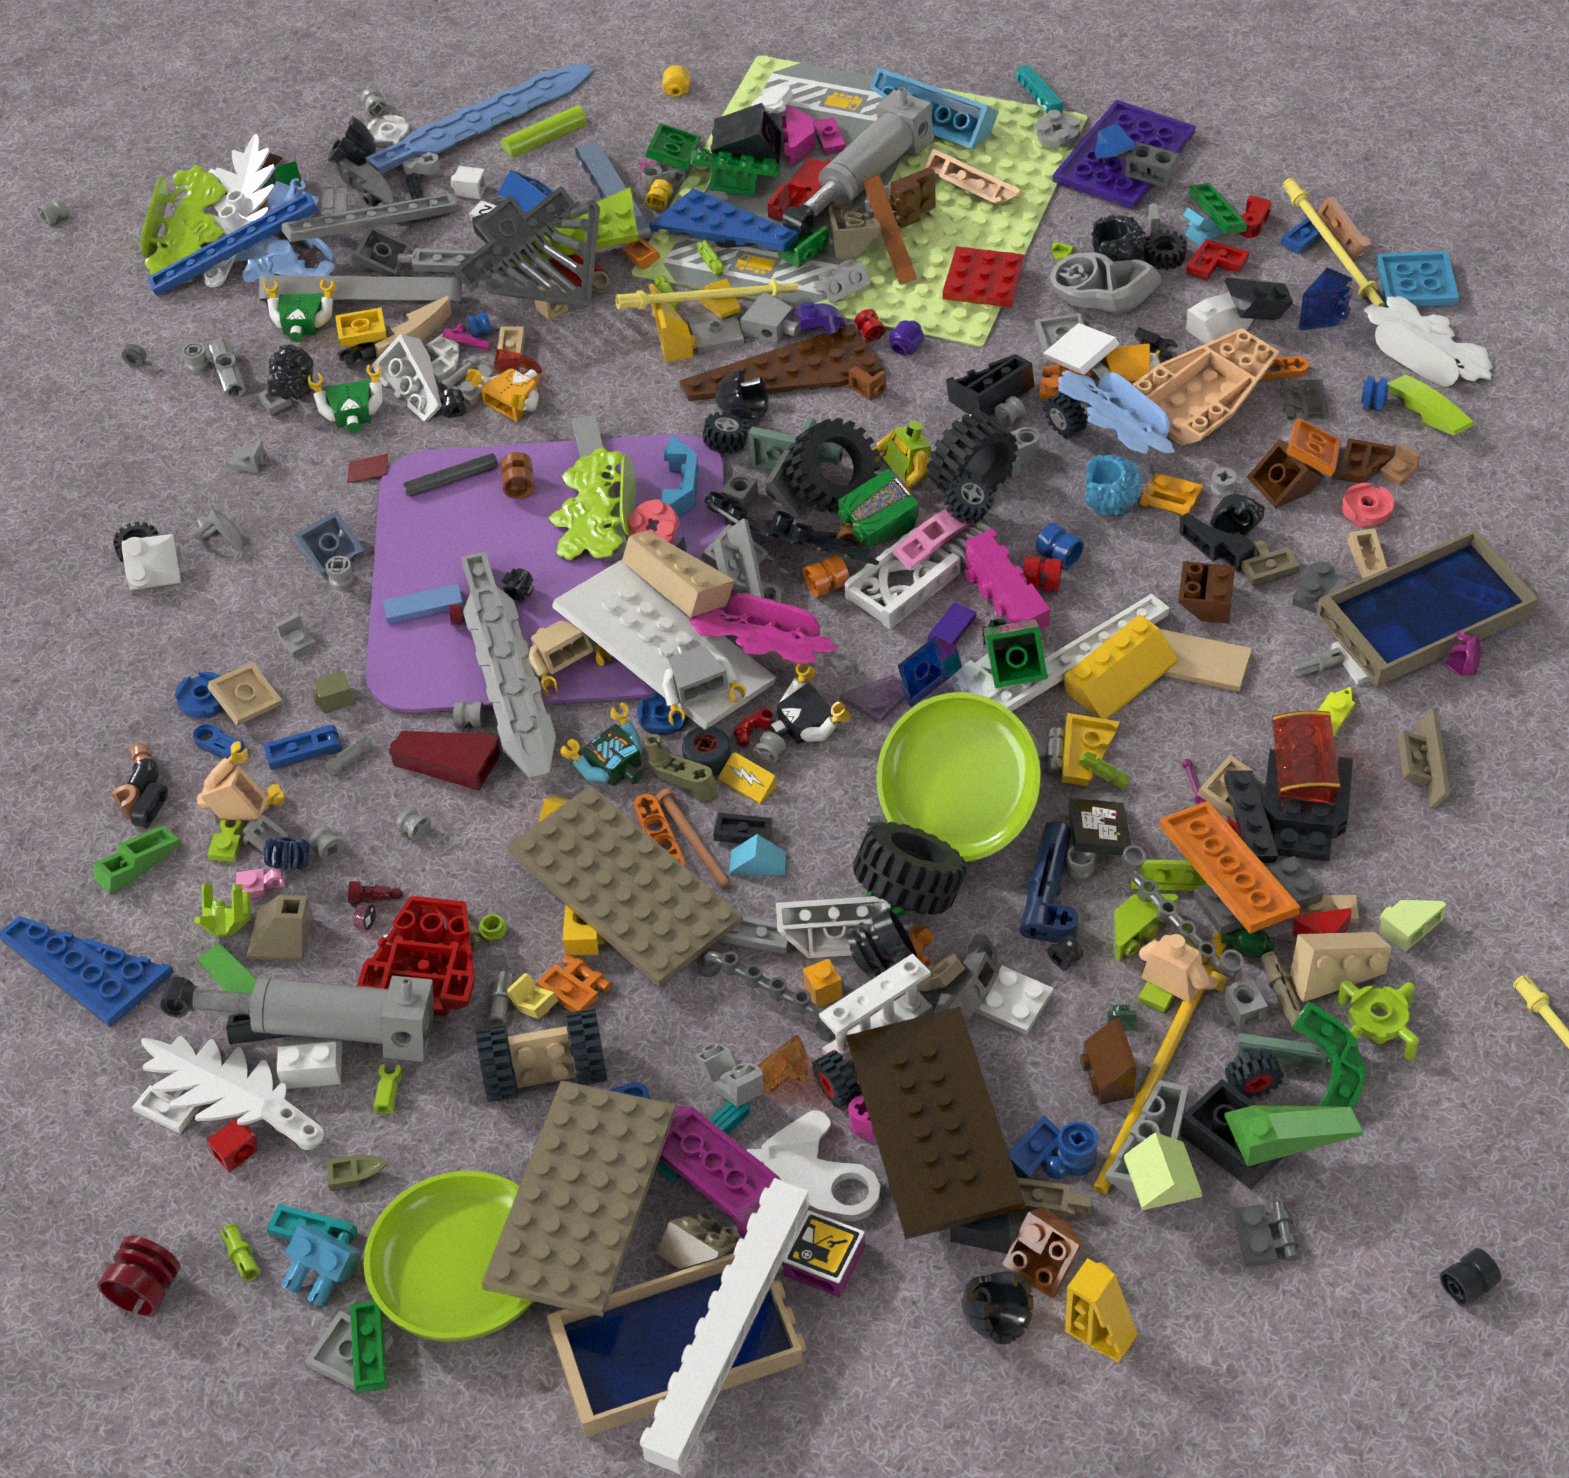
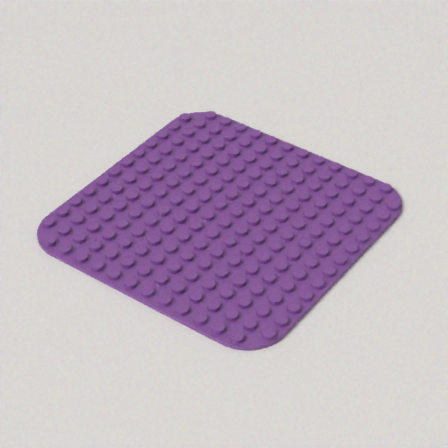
M685 434L601 439L603 447L608 452L619 451L623 455L627 453L631 458L636 477L635 509L643 502L662 499L663 489H679L680 482H684L681 471H669V463L664 461V446L669 445L670 436H675L697 453L699 475L695 507L679 517L680 524L675 534L677 537L672 545L676 546L679 538L684 536L686 553L706 563L700 559L703 552L725 528V516L721 513L710 511L704 502L705 497L709 496L711 491L721 493L724 487L723 462L719 452L712 450V446L708 448L703 439ZM576 440L425 450L407 455L387 469V474L383 475L379 486L366 667L368 688L372 696L379 703L392 710L407 713L454 710L456 701H464L466 704H472L474 701H483L484 708H493L487 696V684L482 668L479 667L475 655L477 650L472 633L468 631L466 622H461V625H451L450 614L447 611L388 624L383 600L458 584L465 608L470 590L462 566L461 556L486 551L495 584L503 592L505 584L502 582V579L513 568L515 570L518 568L527 570L534 579L532 585L535 588L531 595H526L524 600H514L519 616L520 630L530 651V648L533 646L531 637L536 634L538 629L542 627L547 628L558 621L571 623L552 607L554 599L620 561L605 562L604 557L594 558L587 549H584L580 555L571 560L565 559L564 556L560 557L556 553L559 539L564 536L569 528L556 527L548 517L555 511L560 510L562 504L567 499L576 498L579 494V491L566 486L562 479V475L580 459ZM512 452L525 453L532 459L535 489L530 496L524 499H512L503 492L500 463L505 455ZM490 453H494L497 458L498 466L411 496H407L404 491L403 483ZM621 463L615 467V470L620 475ZM621 482L613 484L616 498L620 497ZM617 502L620 513V502ZM659 520L651 521L649 529H652L654 532L658 530ZM593 650L590 654L554 674L549 673L548 676L556 680L558 692L555 691L554 687L548 686L546 688L548 697L544 696L543 692L541 697L543 704L653 698V693L657 691L613 656H611V661L603 656L604 666L597 665L595 661L596 652Z

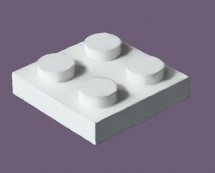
M1002 965L991 990L975 1013L1027 1036L1053 995L1054 988Z

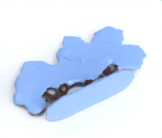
M281 230L270 238L264 239L252 245L249 249L238 253L234 262L248 261V265L242 271L243 279L245 282H254L256 279H260V276L274 274L329 276L334 270L332 262H335L336 258L330 248L318 237L300 240V243L311 250L305 254L296 253L293 247L298 241L290 242L289 240L281 239ZM316 253L327 261L318 262ZM306 256L303 260H299L300 257ZM308 257H311L309 260L312 261V264L308 269L305 267V261ZM317 263L319 266L314 269V265Z

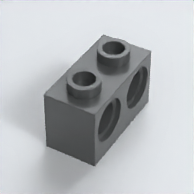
M1136 142V148L1132 149L1126 157L1125 176L1168 188L1178 172L1179 153Z

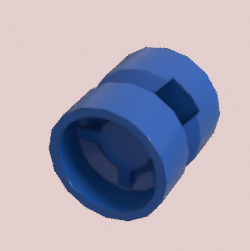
M1055 523L1048 524L1041 531L1036 541L1037 552L1047 558L1061 559L1062 567L1066 569L1080 558L1084 549V541L1072 533L1066 534V530Z
M1075 1121L1068 1123L1059 1132L1058 1157L1070 1175L1082 1176L1091 1172L1096 1166L1097 1132L1091 1125L1085 1122Z

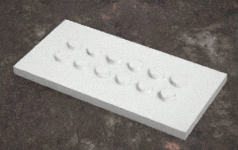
M622 560L554 599L552 607L664 698L662 688L664 674L670 668L669 659L675 656L674 650L677 646L686 644L690 650L704 646L709 652H714L727 658L737 676L736 682L744 685L746 688L744 698H742L739 691L734 690L737 701L735 703L732 702L728 697V692L731 689L728 684V689L685 706H681L678 703V707L704 730L713 726L775 683L776 676L725 636H700L695 627L689 622L692 617H689L624 564Z

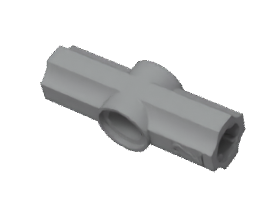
M222 338L215 339L209 346L225 395L232 399L240 398L246 392V388L237 365L236 357L228 340H223Z

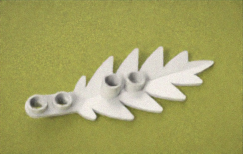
M257 134L253 135L244 153L236 150L232 151L233 165L237 174L216 168L220 183L225 187L227 193L218 202L212 204L220 216L213 215L216 220L215 224L225 231L220 238L269 213L267 207L258 212L256 211L275 189L272 184L260 190L275 170V166L272 164L260 170L270 151L268 148L259 151L260 144ZM237 254L205 271L204 282L206 286L213 288L219 287L224 283Z
M182 1036L177 1037L171 1045L154 1039L142 1038L141 1044L154 1057L143 1065V1070L172 1073L154 1084L152 1091L170 1092L191 1089L170 1102L169 1108H188L215 1103L195 1116V1120L212 1121L243 1115L237 1120L238 1125H245L264 1119L274 1126L278 1132L285 1134L304 1150L315 1149L322 1142L324 1136L322 1127L285 1100V1083H280L273 1091L272 1074L266 1060H261L247 1078V1062L241 1047H237L222 1065L220 1051L213 1039L208 1040L198 1054L195 1055L191 1045Z

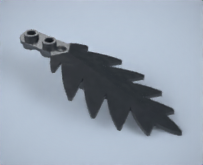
M711 491L709 496H706L704 499L710 511L721 513L731 524L735 525L740 520L746 519L748 520L750 530L761 535L777 537L791 544H801L820 552L826 551L848 559H855L877 566L879 564L878 560L867 556L870 555L871 550L851 547L855 546L858 541L830 539L837 537L838 533L814 531L811 525L793 524L794 517L784 511L777 510L772 520H753L747 516L748 511L737 504H728V498L721 493Z

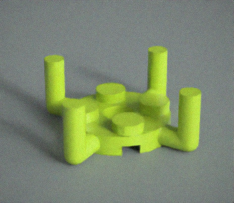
M1343 980L1340 983L1337 1001L1340 1005L1345 1006L1349 1004L1350 997L1352 998L1348 1020L1353 1026L1349 1030L1355 1039L1363 1035L1374 1043L1383 1044L1387 1040L1399 1036L1406 1042L1404 1057L1407 1060H1413L1416 1057L1419 1038L1407 1028L1409 1021L1408 1008L1412 1006L1415 985L1407 982L1398 990L1383 986V989L1373 988V986L1359 989L1349 980ZM1382 1009L1387 1015L1379 1017L1374 1015L1372 1010Z

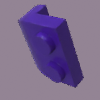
M806 302L802 303L800 307L795 308L801 330L823 326L827 335L837 332L839 325L840 327L847 326L845 316L832 305Z

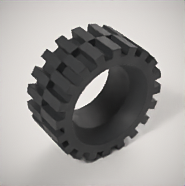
M972 412L971 416L968 414L962 416L961 422L958 420L954 421L951 430L946 428L942 433L944 435L943 439L936 441L934 446L937 448L935 451H931L929 455L932 461L927 463V469L930 470L927 473L928 478L944 494L952 482L963 474H967V477L970 474L975 475V480L978 477L982 478L981 483L987 482L989 485L987 490L992 489L993 493L998 490L996 486L999 483L1003 484L1005 482V474L1011 473L1013 469L1010 465L1011 462L1016 461L1017 455L1014 452L1018 451V445L1015 444L1017 440L1013 434L986 413Z
M831 418L826 419L799 434L795 438L796 441L790 445L788 450L792 453L786 456L785 463H791V466L786 468L785 471L786 476L792 475L793 480L788 483L791 489L795 486L798 488L799 492L795 495L799 500L803 497L807 498L805 505L811 508L818 504L817 511L823 512L829 509V512H836L839 510V499L878 475L874 472L881 468V462H875L874 458L879 456L878 449L872 450L870 447L874 440L871 436L867 439L864 438L863 434L866 430L862 427L856 430L853 429L855 426L854 422L849 420L843 424L842 418H836L831 421ZM823 443L838 444L849 454L853 463V475L847 486L834 485L821 474L817 464V454Z

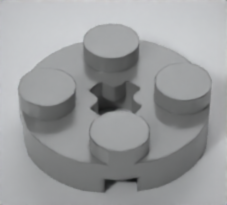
M1058 110L1049 111L1046 116L1040 118L1036 123V135L1038 136L1039 143L1049 148H1060V145L1067 144V147L1072 146L1080 137V120L1077 117L1062 114Z

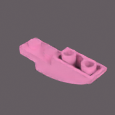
M944 509L917 527L910 537L894 548L893 554L910 571L939 548L949 543L951 539L956 538L959 533L970 527L974 521L971 524H967L966 519L963 523L959 522V516L954 519L952 517L954 512L948 513Z

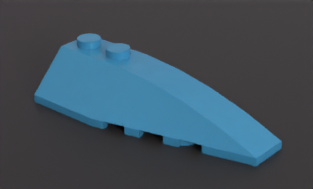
M877 67L870 89L884 99L893 90L898 91L899 88H905L907 95L930 102L933 134L974 149L991 133L999 111L988 105Z

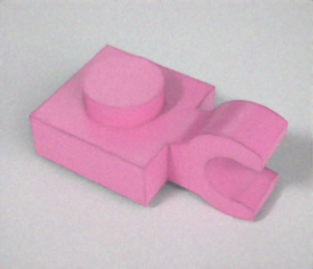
M264 868L236 872V884H243L244 890L242 891L250 892V898L266 896V889L285 887V877H282V869L273 868L266 874Z

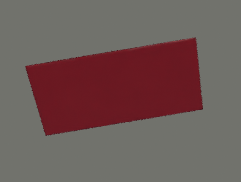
M388 454L349 462L347 483L387 474Z

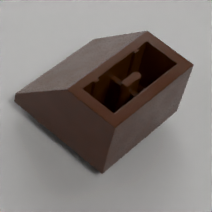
M1183 561L1178 603L1200 621L1229 624L1235 566Z

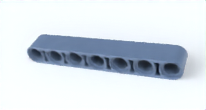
M597 141L575 147L577 160L581 161V167L584 172L589 174V180L592 185L597 187V193L601 200L627 189ZM633 199L638 235L644 240L650 239L651 231L648 222Z

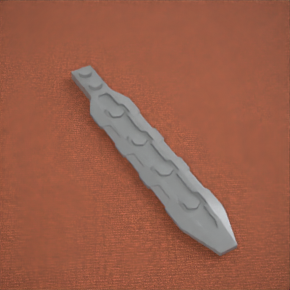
M486 551L461 556L462 566L470 590L463 614L468 631L472 633L477 650L475 655L487 684L486 692L489 702L493 705L498 722L497 730L503 750L529 780L550 776L556 735L550 715L546 713L542 701V690L538 677H535L529 662L530 651L520 630L519 616L514 600L496 586Z

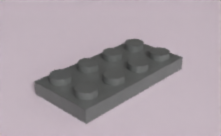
M1295 856L1265 866L1300 905V908L1322 901L1323 892ZM1209 885L1194 889V899L1221 935L1244 927Z

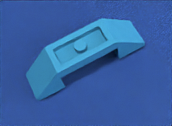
M670 436L669 445L664 446V461H668L669 471H681L684 482H680L679 489H663L662 499L658 500L671 506L676 511L678 517L695 507L699 475L697 453L675 436Z

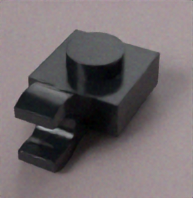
M1140 327L1137 328L1134 335L1139 344H1149L1150 351L1153 348L1160 350L1165 359L1170 360L1173 357L1170 353L1166 352L1168 347H1178L1174 340L1161 338L1160 335Z

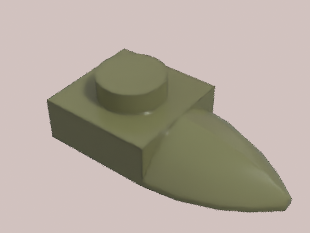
M366 1154L327 1159L330 1191L359 1187L361 1180L377 1174L387 1165V1161L377 1156Z

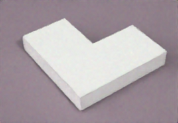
M150 1085L132 1108L133 1111L181 1134L203 1105L171 1109L169 1108L170 1102L191 1089L177 1091L174 1096H171L165 1092H153Z

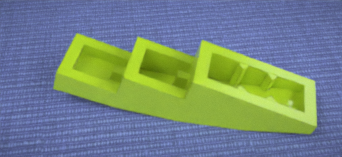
M1405 374L1387 383L1389 384L1388 392L1403 398L1404 406L1420 413L1421 420L1429 426L1454 436L1474 426L1473 421L1455 404L1438 391Z

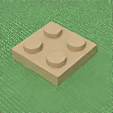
M253 662L209 681L207 687L236 726L271 711L282 703L280 696Z

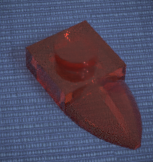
M504 349L496 350L493 373L502 374L508 369H514L523 375L531 369L537 374L542 372L539 364L524 354Z

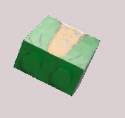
M886 469L839 499L838 515L844 524L848 523L853 528V533L859 542L863 541L868 548H871L912 531L915 528V522L918 517V503L893 473Z
M1036 619L983 628L995 688L1048 679L1040 629Z

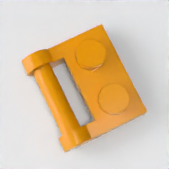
M1155 472L1146 491L1142 494L1140 506L1146 508L1152 506L1181 514V516L1186 513L1191 514L1203 490V485Z

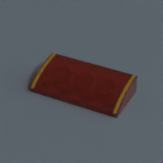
M1296 711L1273 716L1271 721L1279 796L1334 803L1340 789L1330 712Z

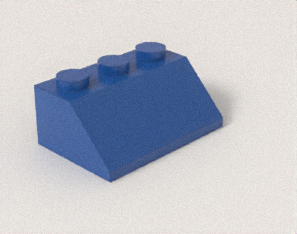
M510 170L498 194L505 199L512 195L525 213H527L554 191L540 180Z

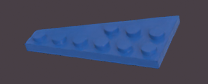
M696 189L689 191L649 223L650 231L658 232L659 229L669 230V234L678 235L679 232L690 234L691 238L725 242L728 239L736 241L737 245L744 246L746 242L757 244L758 248L785 252L799 240L798 232Z

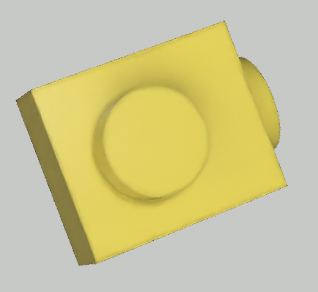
M526 973L507 989V993L516 1009L520 1013L537 1019L546 1015L550 1008L558 1002L554 992L536 986L531 975Z

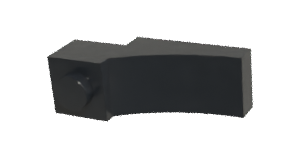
M1190 513L1180 517L1179 534L1211 561L1214 562L1221 557L1229 565L1235 566V570L1239 572L1242 570V561L1254 557L1255 546L1239 532L1231 534L1215 529L1196 519Z

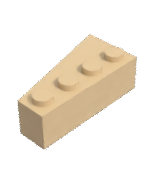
M649 531L634 534L628 538L622 562L689 617H694L727 605L735 582L734 579Z

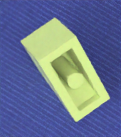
M1400 900L1395 906H1389L1382 912L1379 932L1406 952L1443 920L1447 904L1443 901Z

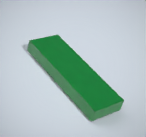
M375 1301L350 1304L355 1392L357 1394L388 1389L383 1311Z

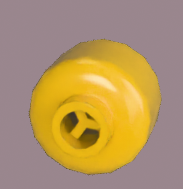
M679 65L668 67L663 73L662 88L664 92L674 97L687 94L690 90L691 81L689 71Z

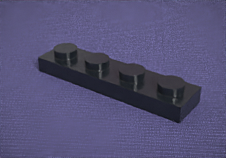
M1226 771L1224 782L1241 839L1262 863H1275L1279 855L1253 771Z

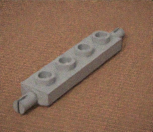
M415 249L412 254L399 253L398 263H412L414 271L450 273L454 272L455 267L476 251Z

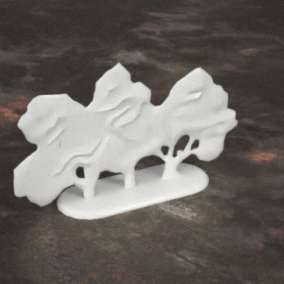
M1399 296L1387 297L1386 303L1389 308L1370 305L1364 309V312L1368 314L1370 322L1379 325L1375 333L1376 343L1385 354L1420 376L1444 387L1453 385L1458 379L1459 374L1469 381H1475L1478 378L1491 379L1492 374L1489 370L1493 366L1488 358L1489 355L1486 348L1472 343L1454 342L1451 338L1455 334L1449 327L1450 322L1447 317L1434 314L1427 317L1421 316L1415 305Z

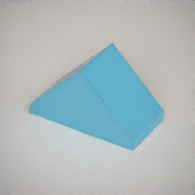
M757 834L731 850L729 874L785 875L787 853Z

